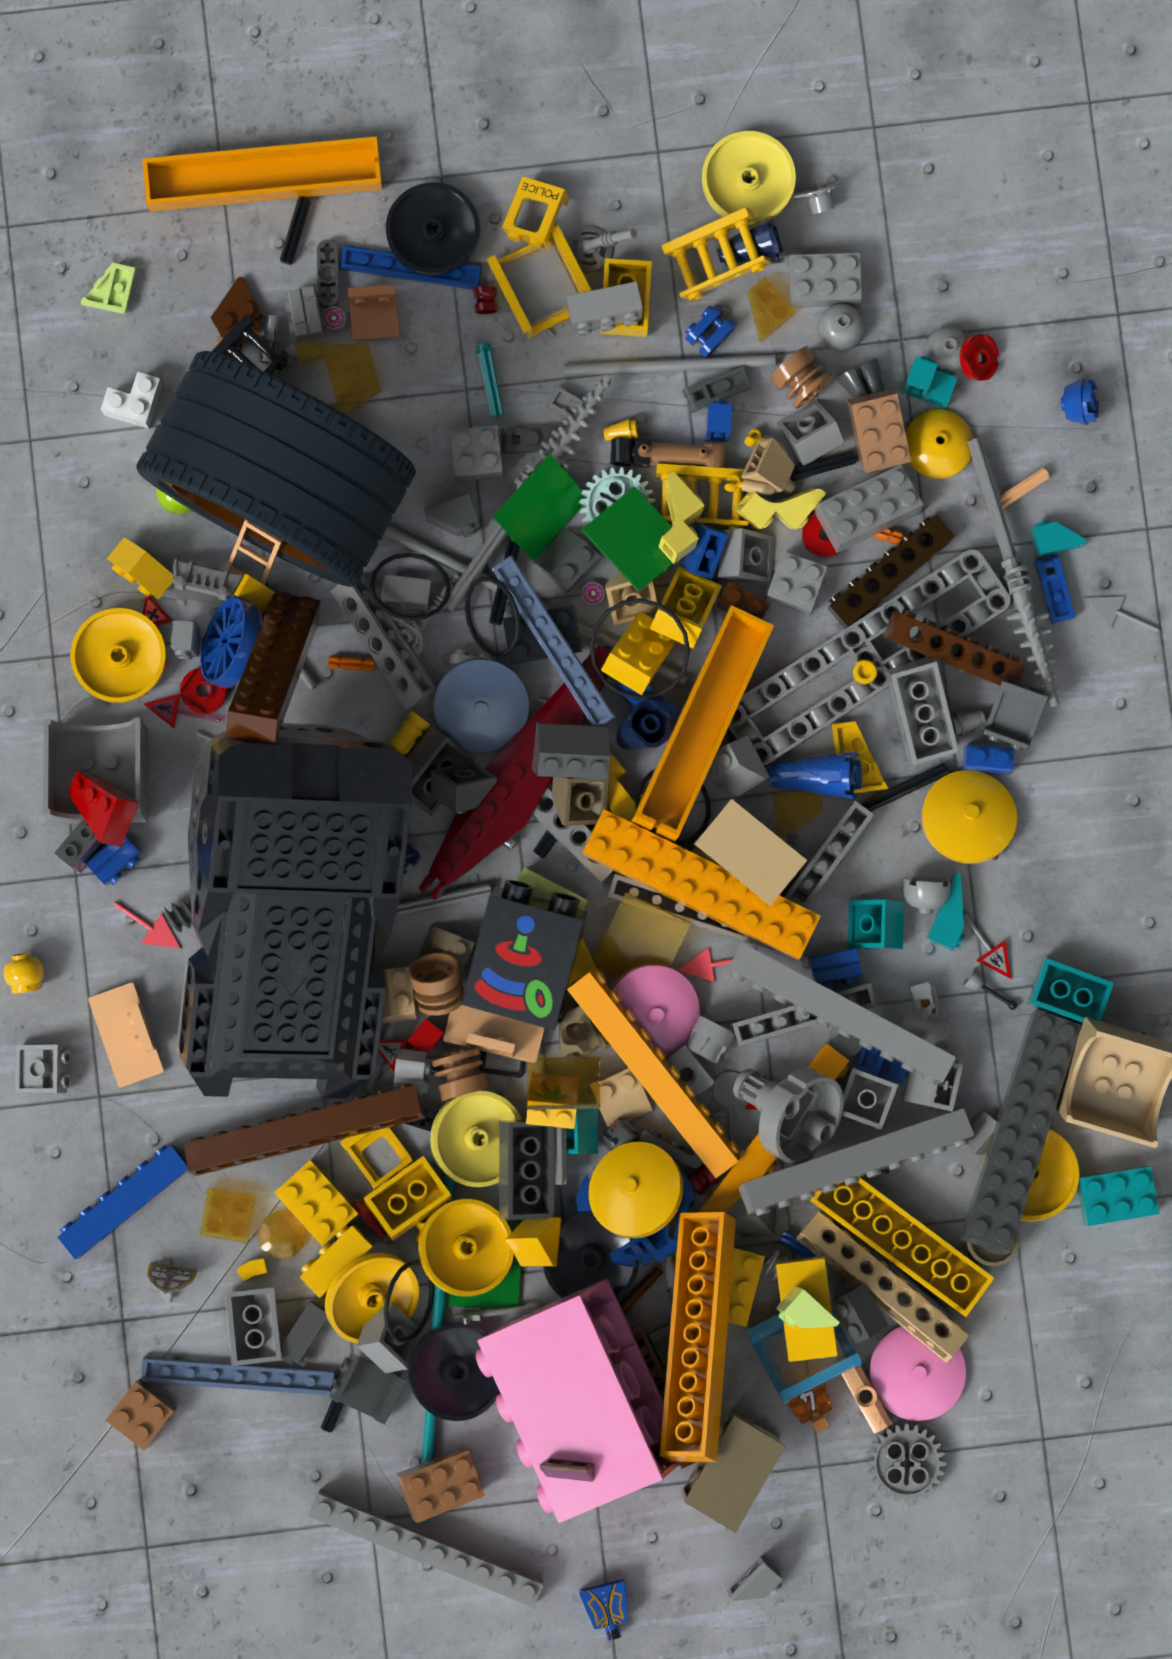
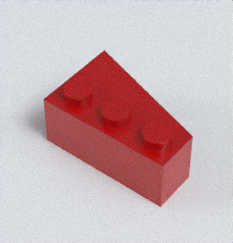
M76 771L68 791L69 796L99 843L122 847L139 802L98 775Z

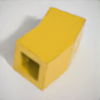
M266 1258L251 1260L236 1269L243 1282L255 1275L268 1273Z

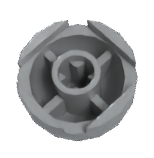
M839 303L832 305L819 318V339L824 346L832 351L851 350L859 344L863 337L865 327L863 317L850 304Z
M954 327L937 329L928 337L924 345V356L933 359V363L938 364L936 370L945 369L952 373H958L962 370L960 365L961 346L968 337L961 330Z
M907 877L903 880V893L906 902L912 907L919 908L918 913L932 914L933 909L941 908L949 899L951 880L945 879L944 884L943 882H938V878L912 877L911 882Z

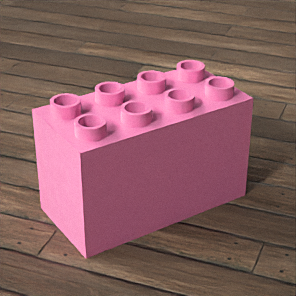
M608 1278L509 1321L477 1340L481 1348L476 1351L478 1366L486 1377H494L501 1393L496 1397L498 1411L506 1422H514L521 1438L516 1443L519 1458L527 1468L534 1467L541 1482V1485L537 1486L538 1500L545 1512H554L558 1523L658 1482L682 1463L672 1462L660 1456L664 1402ZM547 1458L595 1464L594 1481L588 1482L547 1477L541 1471L540 1464Z

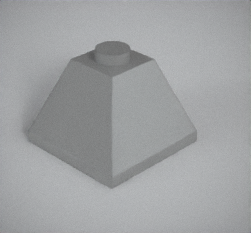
M760 1556L727 1590V1593L732 1601L766 1598L769 1594L773 1596L782 1587L780 1582L783 1579Z

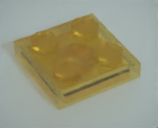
M208 1188L200 1236L248 1243L256 1195Z

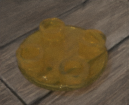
M277 1211L268 1215L261 1222L258 1230V1241L262 1250L270 1257L288 1259L299 1253L304 1246L306 1230L293 1213Z

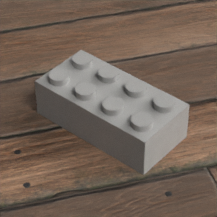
M899 465L818 503L815 515L836 553H839L920 514L924 504L903 466Z
M928 657L886 669L885 672L907 760L911 764L916 765L958 753L959 750L937 661Z

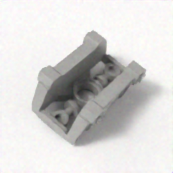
M175 559L173 563V582L176 602L181 605L189 603L217 610L224 601L231 597H236L234 594L243 576L229 574L228 570H218L208 565L200 566L191 561L188 564Z

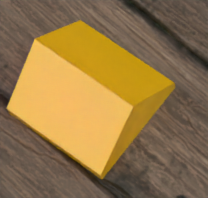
M561 1218L524 1219L506 1238L508 1245L522 1267L557 1266Z

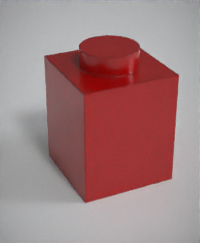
M425 1018L408 1039V1042L411 1043L409 1049L427 1052L428 1056L444 1036V1033Z

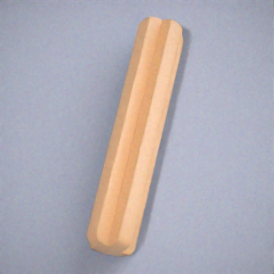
M1041 468L1000 495L999 499L1002 509L1050 478L1048 471L1045 468Z

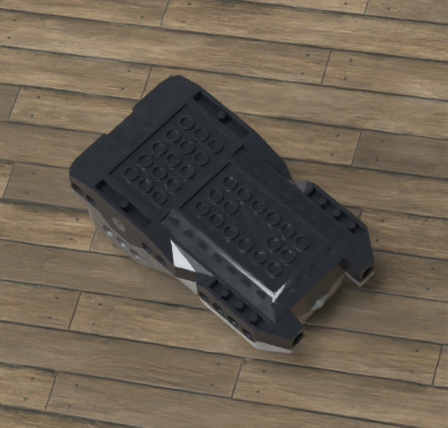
M283 723L275 744L225 737L226 731L212 738L204 747L197 760L194 772L188 828L192 925L198 937L197 952L185 964L176 1051L204 1096L228 1097L233 1078L314 1079V1085L322 1098H347L376 1071L386 981L385 973L375 961L390 938L401 896L412 808V764L391 743L376 739H366L356 732L328 725Z

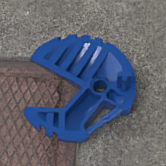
M682 1171L683 1196L678 1208L680 1211L673 1238L669 1237L668 1223L660 1231L647 1237L634 1238L610 1253V1259L614 1264L637 1267L635 1261H639L643 1266L651 1265L650 1258H653L658 1263L677 1251L680 1213H688L695 1200L692 1186ZM588 1174L582 1181L576 1196L578 1213L592 1211L588 1192L591 1177L588 1179Z

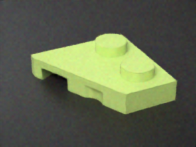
M112 263L105 271L104 276L99 278L93 285L94 288L89 294L82 298L81 305L126 315L136 268Z

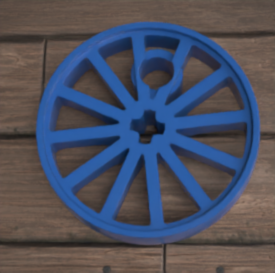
M231 597L224 601L214 613L207 627L201 649V672L206 681L223 688H229L241 679L260 630L259 610L252 601Z

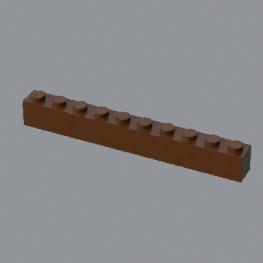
M404 1084L399 1086L398 1090L390 1092L389 1090H380L375 1092L374 1096H357L347 1103L333 1102L327 1108L320 1109L314 1107L307 1109L306 1113L286 1114L280 1120L267 1119L259 1122L260 1125L252 1127L250 1125L239 1126L236 1128L237 1131L229 1133L227 1131H219L214 1133L213 1137L193 1138L190 1140V1143L184 1144L188 1171L194 1176H199L426 1118L420 1090L416 1085Z

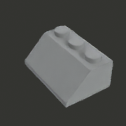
M274 1287L224 1293L231 1366L280 1361L281 1350Z

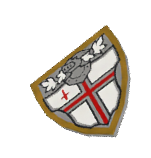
M150 1263L147 1278L150 1284L161 1292L165 1302H172L174 1292L189 1286L194 1281L198 1270Z

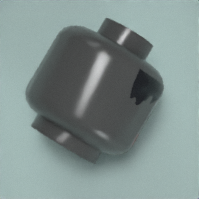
M626 1119L623 1121L615 1120L603 1133V1138L606 1141L604 1146L611 1151L620 1145L637 1142L638 1136L636 1134L638 1130Z

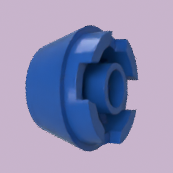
M1083 378L1065 386L1064 395L1061 397L1062 411H1065L1068 421L1088 425L1089 423L1096 422V418H1099V401H1097L1096 393L1093 391L1097 390L1095 380Z

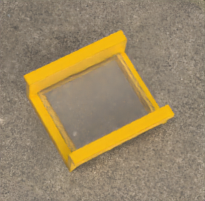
M559 225L553 227L548 240L552 244L550 249L546 247L538 249L528 245L498 260L495 255L486 259L523 334L526 333L528 339L548 328L569 320L566 296L592 291Z

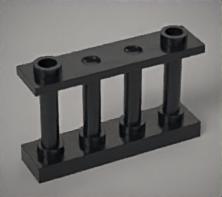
M246 314L211 351L225 356H232L236 360L259 369L237 349V343L242 337L244 339L247 338L272 361L264 371L270 375L276 370L281 371L288 364L287 358L290 356L285 350L277 354L254 332V321Z

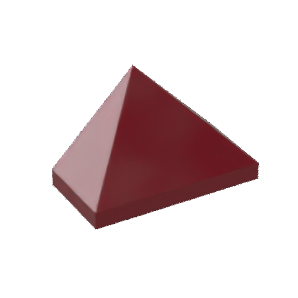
M353 1201L350 1204L381 1240L387 1237V1233L365 1204V1201Z

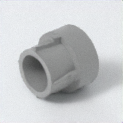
M699 1016L692 1028L691 1037L686 1047L691 1052L715 1064L719 1061L722 1054H725L735 1034L709 1019Z

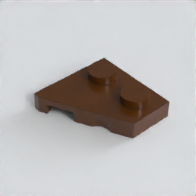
M241 276L237 278L210 317L222 338L232 330L245 314L253 321L264 317Z

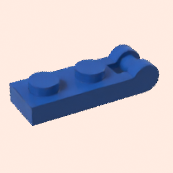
M1050 556V559L1044 561L1042 559L1035 560L1034 565L1051 624L1074 619L1075 613L1059 556ZM1053 568L1055 574L1047 576L1046 570Z

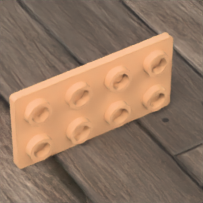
M128 983L89 997L88 1001L118 1087L122 1088L163 1073L164 1068L134 983Z
M461 1005L458 1009L450 1012L443 1041L529 1063H536L544 1028Z

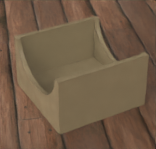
M729 1408L720 1424L717 1462L697 1463L681 1491L684 1503L736 1533L786 1446L778 1442L780 1437Z

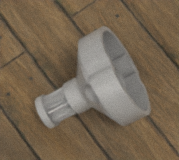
M750 1068L740 1073L733 1087L734 1096L737 1099L751 1103L761 1112L759 1137L762 1146L769 1153L788 1164L797 1165L814 1158L815 1152L819 1148L826 1147L830 1142L841 1120L843 1093L839 1084L812 1068L795 1070L779 1084L766 1080L759 1072Z

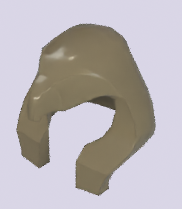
M580 1006L570 1009L561 1016L558 1024L559 1048L564 1059L577 1060L589 1055L601 1046L604 1049L612 1047Z

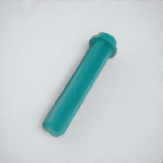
M482 343L477 345L475 353L479 356L491 418H499L504 415L492 355L494 348L491 347L490 343Z

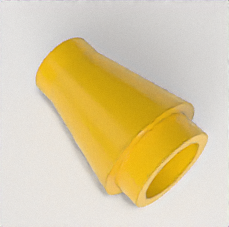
M630 418L611 426L603 427L605 441H611L615 438L631 440L639 438L637 421L630 420Z

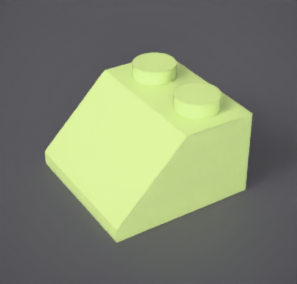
M797 1286L776 1307L781 1312L778 1317L791 1327L795 1325L800 1328L832 1327L840 1323L804 1289Z

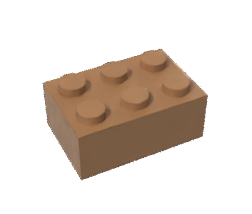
M894 389L847 400L859 461L865 473L911 462L898 394Z
M464 1447L396 1474L412 1520L416 1523L485 1496L470 1452Z

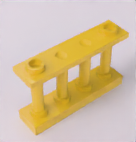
M746 207L661 245L665 255L677 259L687 286V290L679 293L680 298L689 301L698 300L703 297L702 293L749 272L758 273L766 269L765 265L772 263L770 258L764 255L759 257L748 228L749 222L755 219L752 210ZM735 228L740 231L751 260L741 266L737 265L727 238L728 231ZM712 238L718 239L729 271L718 276L706 247L707 241ZM693 247L698 250L708 277L707 281L698 285L694 281L685 256L686 250Z
M657 463L656 477L661 478V481H663L661 516L671 526L672 520L664 488L668 475L674 471L678 477L684 478L688 488L694 494L698 480L708 481V484H710L708 518H697L688 526H694L697 521L728 530L747 529L748 521H741V516L734 511L742 500V488L737 487L733 491L731 520L717 519L719 485L722 482H731L732 485H735L732 481L726 480L731 474H736L740 481H744L741 477L744 469Z

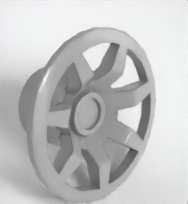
M838 181L824 184L823 186L825 187L820 185L814 191L807 189L796 193L793 198L807 197L812 214L825 212L835 208L831 190L842 185L843 182Z

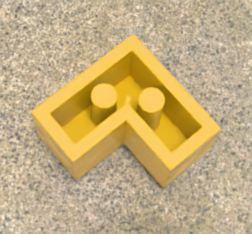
M125 537L107 557V560L113 564L111 569L131 584L138 583L140 586L137 589L146 597L153 595L159 600L173 583V574L149 553Z

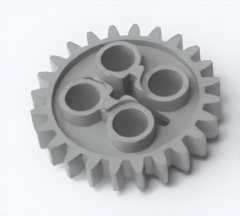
M907 1423L904 1424L903 1430H900L897 1424H895L894 1432L885 1428L887 1436L884 1437L878 1434L881 1440L880 1443L872 1441V1445L876 1450L868 1451V1454L873 1456V1459L868 1460L867 1464L874 1467L868 1471V1474L876 1475L871 1482L873 1484L880 1482L881 1484L877 1490L881 1492L887 1489L885 1496L889 1498L894 1494L895 1502H898L901 1496H903L905 1503H908L911 1496L915 1502H918L919 1494L926 1499V1490L928 1489L934 1493L935 1490L932 1484H941L937 1479V1475H945L943 1471L939 1470V1467L946 1465L944 1461L939 1460L945 1453L937 1452L941 1443L933 1444L935 1436L932 1434L926 1437L927 1429L925 1428L919 1433L918 1425L916 1424L912 1430H909ZM905 1441L909 1443L908 1459L912 1461V1464L908 1465L907 1485L904 1484L905 1468L900 1464V1462L905 1461ZM893 1444L900 1446V1453L896 1457H890L888 1454V1448ZM923 1445L925 1449L924 1454L921 1457H914L912 1454L914 1446ZM898 1469L900 1471V1478L894 1482L888 1479L889 1471ZM917 1469H922L925 1474L923 1480L919 1482L913 1481V1472Z

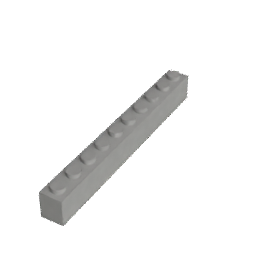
M744 943L740 944L727 969L731 971L730 976L738 981L743 982L746 979L753 983L751 987L763 994L767 990L774 994V1000L784 1005L787 1002L795 1005L794 1010L804 1016L810 1013L817 1017L815 1020L817 1023L827 1028L829 1025L838 1028L837 1033L847 1039L853 1036L860 1040L858 1043L860 1046L870 1051L872 1048L881 1051L879 1056L890 1062L896 1059L902 1063L901 1067L913 1074L915 1070L924 1074L922 1079L933 1085L936 1082H944L956 1059L950 1053Z
M963 1108L745 1182L739 1187V1191L748 1215L756 1213L757 1216H761L771 1212V1207L778 1205L779 1209L790 1206L793 1204L792 1200L797 1198L805 1201L815 1197V1192L823 1190L825 1194L836 1190L838 1184L845 1182L846 1186L859 1182V1177L867 1175L868 1178L880 1175L882 1169L888 1167L890 1171L904 1166L903 1162L905 1161L919 1162L925 1159L924 1155L933 1153L934 1156L947 1151L946 1147L952 1145L955 1148H960L969 1144L968 1140L974 1136V1132Z
M322 1491L317 1493L308 1515L310 1518L535 1608L544 1581Z

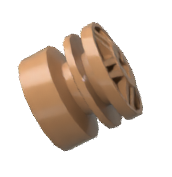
M807 346L802 347L790 356L770 377L772 383L780 391L789 386L792 388L786 396L787 400H791L798 395L792 403L795 409L813 401L824 391L827 384L833 378L830 372L819 376L825 370L823 364L814 369L811 367L817 357Z
M440 952L430 953L417 958L411 964L409 976L416 1007L420 1012L439 1016L448 1014L462 1005L464 988L458 960L453 955Z
M479 1049L457 1050L444 1054L431 1062L432 1068L444 1067L443 1071L434 1073L435 1077H446L447 1079L446 1082L438 1086L441 1101L490 1088L486 1073H474V1069L483 1064L482 1060L471 1062L472 1057L481 1055Z

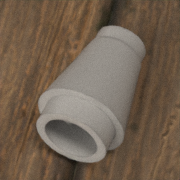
M978 710L953 713L951 722L954 734L962 736L984 724L985 716L983 712Z

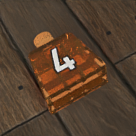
M818 1370V1371H816V1372H814V1373H812V1374H810V1375H808V1376H806V1377H804V1378H802V1379H800V1380H798V1381H796V1382H794V1383L788 1385V1387H791V1386H793V1385H795V1384H797V1383H799V1382H801V1381H803V1380H805V1379H807V1378H809V1377H811V1376H813V1375H815V1374H817V1373H819V1372H821V1371ZM825 1382L787 1402V1405L800 1423L804 1424L811 1421L816 1433L829 1427L824 1414L831 1411L832 1406Z

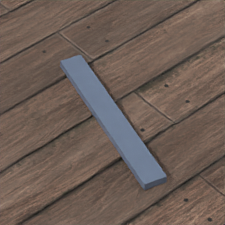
M511 555L491 568L498 580L512 594L518 611L591 725L602 726L614 718L615 715L513 556Z
M143 1357L141 1382L330 1395L329 1389L336 1378V1371L248 1364L231 1366V1363Z

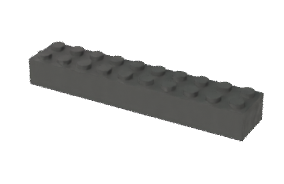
M1037 1009L1031 1014L960 1236L961 1240L1003 1255L1011 1252L1082 1025Z

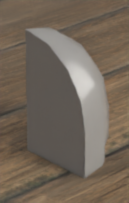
M985 1111L972 1125L974 1136L968 1140L969 1147L977 1155L986 1154L997 1123Z

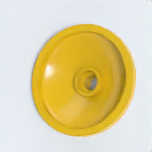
M944 409L925 411L915 417L906 429L905 433L911 458L909 464L916 472L927 478L946 479L955 476L967 466L972 457L967 443L973 439L972 431L966 421L952 411ZM942 437L944 444H938L936 438Z

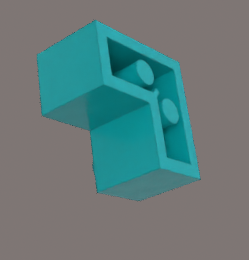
M915 357L902 394L946 409L958 378L954 377V374L948 370H936L938 364L933 363L934 360L929 357Z

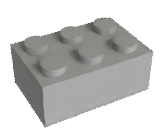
M860 253L789 255V308L830 307L839 303L860 306L862 300Z
M637 281L566 296V308L572 335L586 336L597 329L610 331L615 329L616 325L624 324L625 327L638 324V321L642 320L643 308Z

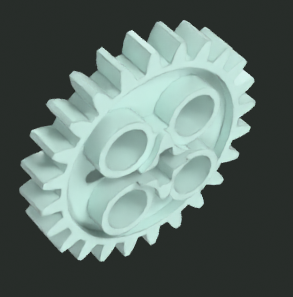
M613 467L610 468L609 475L602 470L600 472L601 478L597 475L592 477L595 484L591 482L586 483L589 491L583 490L581 492L586 497V499L579 501L581 505H585V508L579 511L581 514H586L582 523L591 522L600 515L595 508L597 503H603L606 507L611 506L633 487L652 504L656 499L649 498L648 496L653 490H645L644 487L648 482L640 483V474L633 478V470H630L627 475L624 474L623 467L619 469L618 473H615ZM611 484L619 486V495H614L610 492L609 486ZM600 493H604L608 499L603 498Z

